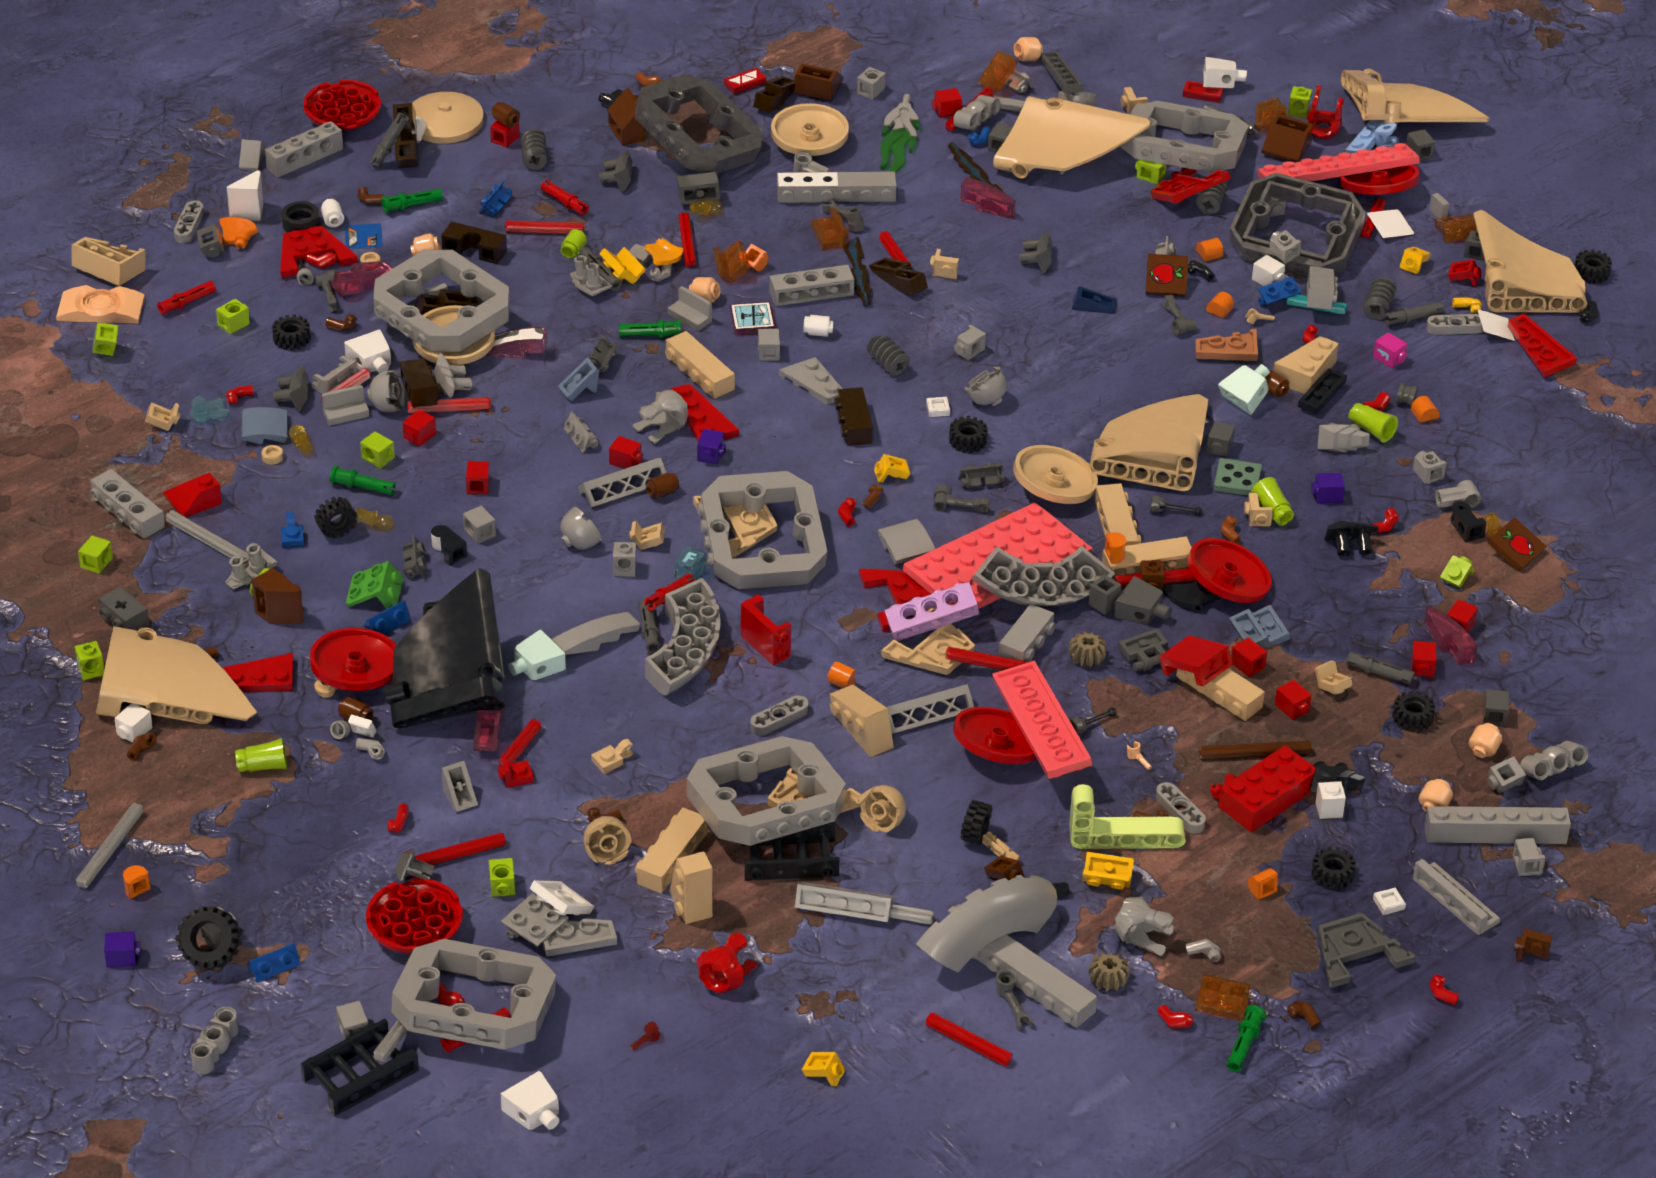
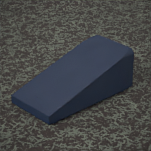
M1079 286L1073 298L1072 309L1114 314L1117 299Z

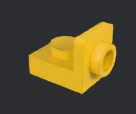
M1414 246L1406 248L1400 268L1418 274L1422 263L1429 261L1431 253Z
M883 454L874 468L877 480L880 483H883L888 475L907 479L910 475L905 459Z
M811 1052L801 1069L805 1077H826L831 1086H837L845 1072V1068L836 1052Z

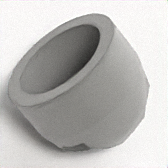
M344 720L335 721L330 726V732L336 739L347 737L351 731L349 723Z

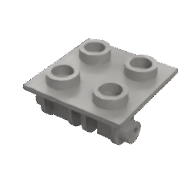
M532 893L502 919L501 923L507 926L506 934L509 938L513 939L522 936L538 947L563 925L569 917L558 914L553 910L554 907L539 900Z

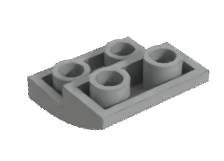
M918 519L877 530L885 550L888 549L894 565L913 560L935 549L931 538Z

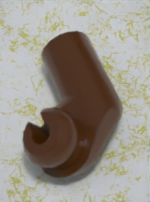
M359 187L357 189V197L366 204H382L381 197L384 194H368L367 187Z
M148 732L145 735L137 736L127 752V757L130 760H137L141 751L150 749L155 745L157 741L156 735Z
M596 807L590 808L587 811V819L590 823L602 816H612L620 821L623 820L619 810L605 815L600 814V810Z

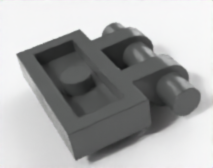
M1154 629L1119 641L1118 649L1129 662L1138 660V662L1133 663L1135 672L1140 670L1147 671L1154 665H1161L1159 656L1168 649V641L1158 629ZM1151 654H1155V655H1156V656H1153V657H1150V658L1148 657V655H1151Z

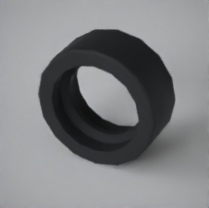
M295 201L286 205L281 211L282 226L287 233L320 226L319 209L313 203ZM299 216L309 217L308 219L299 221L292 219Z

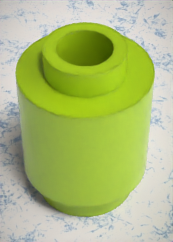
M571 230L561 244V253L570 259L578 256L579 251L587 243L586 235L580 230Z

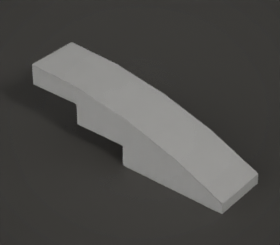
M629 612L612 614L574 627L552 638V641L565 652V655L598 651L601 643L618 641L621 633L637 632L640 623Z

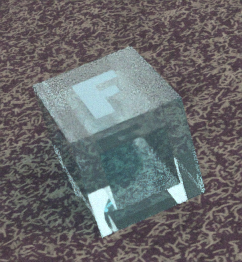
M685 546L674 562L675 579L690 573L693 576L687 579L688 581L695 578V581L698 580L706 569V552Z

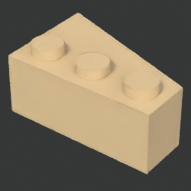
M87 237L72 244L73 267L95 275L97 278L109 281L114 285L121 286L145 271L146 249L139 248L138 251L129 250L127 245L122 244L120 248L109 246L107 241Z
M1320 336L1276 361L1273 371L1289 381V389L1305 394L1328 368L1334 366L1337 360L1339 343Z
M850 685L830 693L831 703L829 706L832 714L870 758L894 748L887 707L855 685Z
M704 851L677 858L669 892L675 902L676 914L682 917L685 924L712 917V866Z

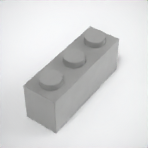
M1310 266L1307 279V307L1331 310L1332 303L1337 301L1338 293L1337 277L1334 276V269Z
M1030 604L999 643V656L1030 662L1036 650L1042 648L1047 636L1052 635L1055 630L1054 613Z

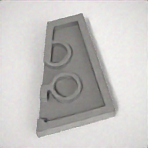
M816 357L779 369L780 377L783 379L789 378L793 381V385L798 388L800 386L809 390L810 395L827 405L834 403V398H838V389H843Z
M582 919L580 922L566 921L542 944L545 955L548 957L616 945L617 936L612 920Z

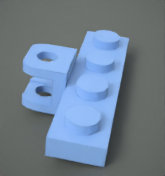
M1370 120L1346 148L1345 152L1351 154L1357 153L1361 149L1371 150L1375 144L1377 147H1394L1395 144L1399 143V138L1389 135H1392L1395 129H1397V125L1395 123L1383 122V120Z

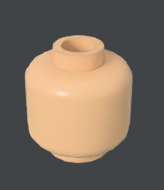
M1021 37L1014 45V54L1022 62L1037 61L1043 52V46L1036 37Z
M431 233L415 237L413 245L410 246L413 256L423 250H442L438 237H434Z
M697 277L689 286L690 291L711 303L720 296V285L712 277Z
M1485 723L1478 725L1469 739V747L1473 754L1479 758L1492 757L1496 754L1502 742V735L1500 730L1493 724Z
M1435 779L1425 784L1418 799L1423 810L1427 812V806H1448L1453 798L1451 786L1446 781Z

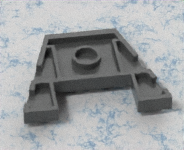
M1363 913L1321 924L1318 928L1330 988L1350 983L1351 975L1343 963L1383 951L1394 968L1397 969L1415 963L1416 956L1411 951L1406 952L1400 947L1401 943L1396 939L1391 940L1383 934L1384 930Z

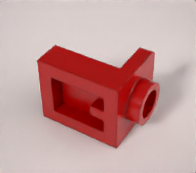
M1474 259L1451 263L1448 273L1450 281H1461L1470 278L1473 287L1478 285L1479 279L1482 276L1481 269L1477 266Z
M505 756L500 757L501 766H497L498 776L500 780L504 779L507 788L534 782V776L528 760L508 764Z

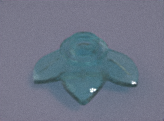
M198 395L190 403L192 408L190 418L196 422H205L208 419H222L230 413L229 409L223 408V398L206 401L202 396Z

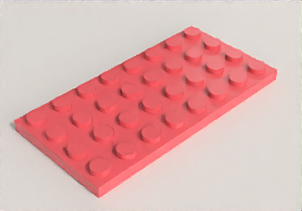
M1035 502L904 563L903 571L930 594L937 590L952 588L958 583L969 582L979 609L1001 598L971 580L976 570L997 546L1028 564L1051 562L1053 564L1060 562L1062 559L1073 554L1081 545L1092 554V547ZM951 601L948 605H955L957 602Z

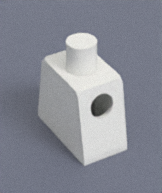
M1205 57L1203 87L1234 88L1235 81L1246 82L1247 70H1237L1236 62Z
M380 329L344 342L345 356L351 360H356L359 370L366 368L370 372L377 371L378 373L388 371L391 364L390 348Z
M540 1071L501 1093L502 1111L528 1130H533L541 1124H544L549 1130L554 1129L558 1125L559 1118L556 1116L559 1113L558 1097Z

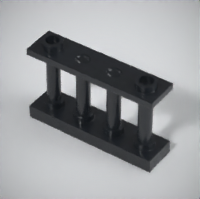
M835 821L749 846L751 861H744V880L839 876L840 859L839 857H831L829 842H835ZM806 843H820L821 857L807 858ZM796 844L798 859H784L782 845ZM773 845L774 860H760L759 846Z
M385 1018L301 1063L302 1080L307 1082L316 1078L329 1092V1111L334 1117L419 1071L418 1054L413 1049L400 1053L395 1047L390 1054L392 1060L383 1065L375 1061L367 1049L378 1043L380 1044L389 1032L388 1021ZM358 1054L371 1071L359 1076L346 1060ZM335 1066L350 1081L340 1088L325 1074L326 1071Z

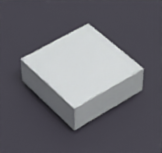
M947 397L926 398L929 417L950 416Z
M351 714L348 722L352 731L374 738L376 729L373 722Z
M1396 888L1374 893L1373 900L1383 915L1405 910L1406 904Z

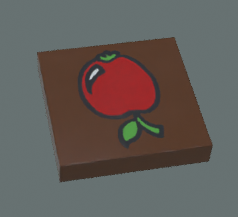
M1148 254L1145 294L1186 297L1188 256Z
M1515 517L1487 542L1519 572L1547 547Z

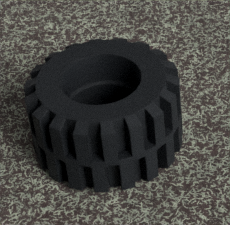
M203 906L199 907L198 910L190 911L189 916H184L182 919L184 922L177 929L179 930V935H176V941H179L178 949L182 951V956L190 961L189 963L202 968L215 969V967L225 966L226 962L230 963L233 960V955H237L239 952L237 948L238 945H241L240 935L242 933L241 929H238V922L232 918L233 916L230 913L216 907ZM208 923L216 924L222 932L221 943L212 952L202 951L196 941L199 929Z

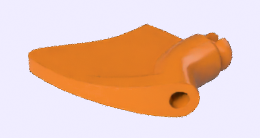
M237 217L219 219L223 230V245L235 244L237 249H240V247L244 249L249 239L258 233L256 225L248 219Z

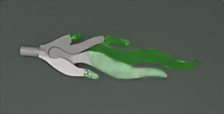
M905 94L902 103L885 117L884 127L881 131V136L886 137L880 146L882 157L880 169L884 170L888 166L889 153L892 151L894 160L887 172H895V174L905 164L904 147L906 143L910 141L908 152L912 153L917 142L915 129H919V118L911 107V96L909 94ZM893 125H895L894 128H893V129L891 130V132L889 133L890 128H891Z

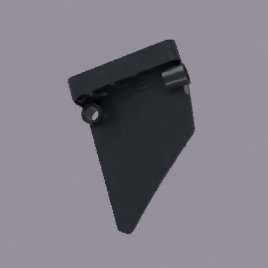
M478 568L435 604L395 646L393 681L390 685L384 687V696L390 705L392 726L394 728H407L434 720L496 711L505 707L502 685L505 675L491 578L488 571Z

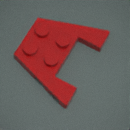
M1181 167V171H1174L1169 181L1163 180L1150 193L1153 199L1176 204L1187 197L1231 179L1228 171L1218 169L1201 179L1191 177L1197 170Z
M323 226L298 231L294 230L283 233L280 275L281 278L297 275L299 268L296 262L299 261V258L306 260L309 254L319 257L332 252L337 255L340 266L358 263L357 255Z
M859 569V577L863 587L870 588L887 585L894 604L901 605L910 602L913 598L931 595L902 570ZM885 611L877 613V620L882 632L889 631L890 627ZM909 615L905 619H909L914 615Z

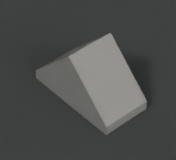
M242 139L239 170H259L267 145L262 141Z
M465 761L442 767L443 792L454 811L458 812L477 806L478 803Z

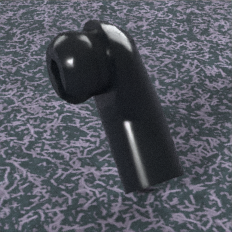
M1196 260L1189 261L1188 272L1190 274H1194L1197 270L1207 281L1214 279L1215 274L1206 265Z
M1588 302L1587 309H1584L1583 313L1581 310L1579 311L1578 316L1581 322L1588 323L1598 317L1596 302Z

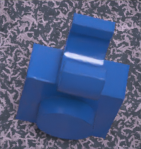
M286 512L287 527H280L282 549L304 547L302 525L296 526L294 512Z

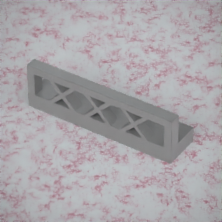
M660 457L584 482L578 486L580 494H586L590 508L646 490L645 483L651 479L648 477L650 472L659 469L661 475L666 473ZM638 476L643 479L640 487L629 484L632 477ZM618 482L624 485L621 493L616 494L610 490L612 484ZM600 489L605 493L601 500L594 501L591 491Z
M968 684L888 706L891 733L894 734L957 716L961 711L965 710L953 705L959 696H965L968 708L974 707ZM941 702L948 706L944 715H939L932 711L936 703ZM917 708L927 712L922 721L911 717ZM900 714L906 718L901 727H894L892 715Z
M1421 859L1415 863L1413 880L1477 935L1482 934L1499 923L1500 918L1435 862L1429 865L1425 860Z
M801 882L797 884L794 908L889 922L891 906L895 903L896 896Z

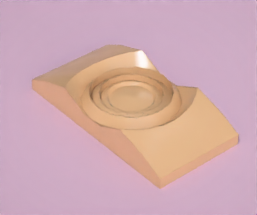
M87 285L63 291L56 319L57 321L139 324L145 294L121 286L111 290L95 289Z

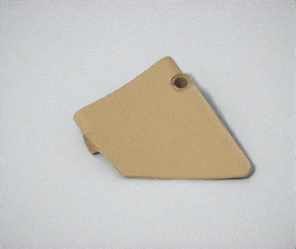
M1365 69L1364 71L1343 70L1341 74L1342 87L1352 96L1363 120H1383V122L1490 121V117L1440 91L1415 84L1383 83L1380 74L1373 69Z
M1028 96L1011 132L995 154L993 167L1012 172L1017 178L1021 179L1026 178L1034 168L1066 171L1118 148L1149 128L1150 121L1147 118L1061 100L1060 98L1045 100Z
M1483 210L1474 212L1473 217L1486 264L1485 297L1489 310L1492 312H1579L1587 307L1585 281L1581 278L1570 258L1524 238Z

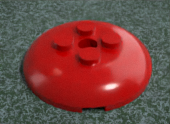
M343 79L339 80L340 83H322L310 90L304 98L305 114L313 123L321 126L331 121L342 131L353 130L367 125L378 115L381 109V99L378 91L372 86L356 80Z
M410 878V882L401 884L393 882L385 886L372 897L366 910V923L373 938L390 950L406 954H412L414 948L442 939L451 940L458 932L463 920V909L457 894L448 886L438 881L422 878Z

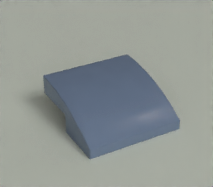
M273 407L243 409L241 412V440L261 445L264 439L285 443L287 439V410Z
M1271 605L1254 613L1247 609L1229 618L1242 640L1249 637L1262 648L1277 645L1291 639L1289 632Z

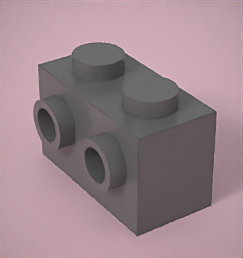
M716 172L676 176L677 191L681 205L720 200L719 181Z

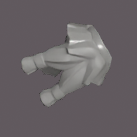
M673 390L655 392V402L641 407L639 414L643 420L632 425L636 432H641L644 428L650 426H660L659 431L648 437L652 444H657L666 435L676 430L680 431V428L684 427L689 415L688 404L680 394Z
M1142 896L1125 898L1122 908L1115 918L1116 923L1113 930L1122 942L1126 944L1131 943L1154 952L1159 956H1163L1166 947L1151 941L1146 933L1155 930L1168 936L1172 935L1174 917L1170 913L1150 908Z

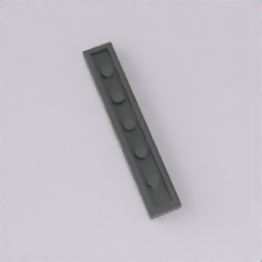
M1059 52L1041 53L1040 61L1064 93L1083 92V84Z

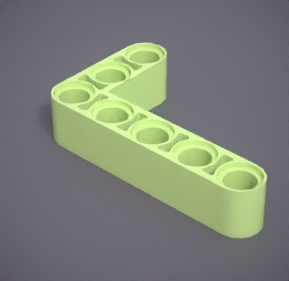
M1082 784L1072 790L1069 828L1071 845L1075 848H1179L1185 844L1184 824L1182 819L1178 817H1094L1093 789L1088 785Z

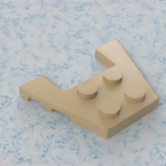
M701 496L693 497V504L697 509V503L701 502ZM764 503L763 509L758 512L747 511L743 505L721 506L723 515L736 537L728 540L732 559L777 531L778 525L766 503Z
M930 608L927 612H933L936 609ZM952 624L936 628L932 634L913 650L893 640L881 650V657L948 675L961 662L945 659L947 647L975 651V645L960 629H956Z
M790 768L786 773V778L780 781L769 795L768 805L773 808L783 801L794 802L812 796H805L798 792V775ZM852 788L846 790V801L840 813L861 807L859 800L862 794Z

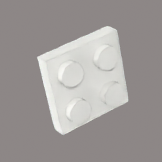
M534 880L530 887L537 894L536 897L539 900L550 903L554 906L553 910L564 916L566 914L576 916L591 914L594 905L561 881Z

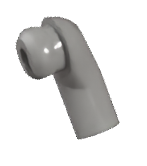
M672 264L662 265L661 270L659 268H655V271L652 269L650 271L652 280L660 282L670 277Z
M357 738L356 749L368 751L375 760H379L384 756L385 750L379 741Z
M1208 939L1186 944L1189 956L1202 952L1211 962H1218L1221 959L1222 952L1220 947Z

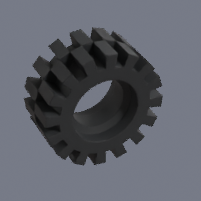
M1587 249L1584 250V253L1581 251L1579 255L1577 254L1574 266L1584 281H1588V284H1591V282L1598 284V281L1604 283V280H1608L1612 260L1610 256L1607 257L1606 253L1601 254L1599 250L1594 252L1595 249H1591V252H1589Z
M292 314V317L285 315V318L281 316L272 325L273 341L278 348L283 347V350L290 348V351H294V348L299 350L301 346L305 347L306 343L309 344L310 342L309 322H307L306 318L303 319V316L299 315L298 318L294 314Z
M962 416L959 420L956 418L950 424L949 443L952 448L956 447V451L962 449V453H966V451L974 453V450L979 452L980 448H985L987 444L988 427L986 423H983V420L977 421V417L970 419V416H967V419H964Z
M332 497V501L329 502L327 499L325 500V505L322 503L319 505L320 510L316 509L317 515H314L315 522L324 536L326 535L328 538L331 536L337 538V535L343 537L344 532L348 534L350 532L349 528L353 529L355 527L353 523H357V514L346 498L338 497L336 499ZM341 514V516H340L339 518H337L336 520L331 521V519H332L333 517H335L336 515Z
M1409 691L1408 695L1406 692H1403L1402 696L1398 695L1394 702L1392 714L1394 723H1397L1399 728L1404 726L1403 730L1405 731L1408 728L1411 729V732H1415V729H1418L1419 732L1423 731V728L1427 730L1432 725L1434 719L1435 703H1433V699L1431 697L1428 698V695L1425 693L1421 696L1419 691H1417V694ZM1408 710H1416L1420 713H1413Z
M977 800L971 801L969 808H967L966 816H964V823H962L961 840L976 845L982 844V837L987 833L988 825H990L992 805Z
M1328 847L1327 851L1325 848H1322L1320 852L1317 851L1313 858L1311 871L1313 880H1317L1316 884L1319 886L1323 884L1324 889H1327L1328 886L1334 891L1336 887L1339 890H1342L1343 886L1347 888L1353 882L1356 861L1353 859V855L1351 853L1347 855L1348 851L1345 849L1341 852L1340 847H1336V850ZM1333 866V867H1337V868H1339V869H1341V870L1334 871V870H1330V869H1328V868H1326V867Z

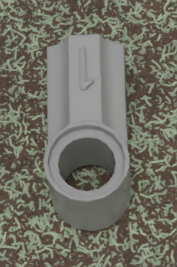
M800 152L794 157L793 172H832L829 168L812 161V157L808 153Z
M1464 480L1457 487L1435 491L1438 508L1453 506L1456 502H1465L1471 508H1474L1482 500L1475 484L1471 480Z

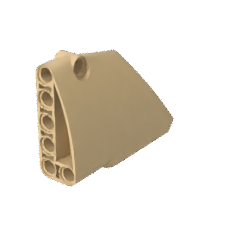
M1200 394L1173 398L1147 405L1113 419L1107 423L1099 439L1094 441L1089 464L1090 470L1094 474L1178 491L1189 490L1194 481L1209 399ZM1189 457L1192 461H1186L1183 458ZM1117 464H1123L1126 467L1120 468ZM1138 468H1144L1147 471L1141 472ZM1159 472H1165L1168 475L1162 476ZM1181 476H1186V477L1189 478V479H1187V480H1182V479L1179 478V477H1181Z
M113 627L96 714L116 717L120 713L122 702L144 705L152 715L199 724L211 722L213 715L247 721L257 714L235 682L198 645L157 636L156 632L150 628H141L136 631Z

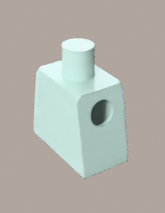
M1262 364L1255 371L1246 365L1241 366L1218 384L1221 396L1251 415L1269 390L1265 379L1270 373L1269 370Z
M539 630L514 648L515 661L508 665L512 675L516 676L524 672L531 680H538L566 669L565 652L542 630Z

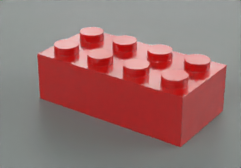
M1284 745L1220 787L1218 807L1248 831L1253 832L1311 793L1309 789L1316 768Z

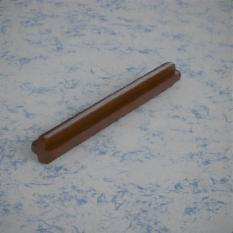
M1310 741L1206 745L1199 747V758L1263 757L1271 755L1284 745L1298 755L1311 754L1312 745Z

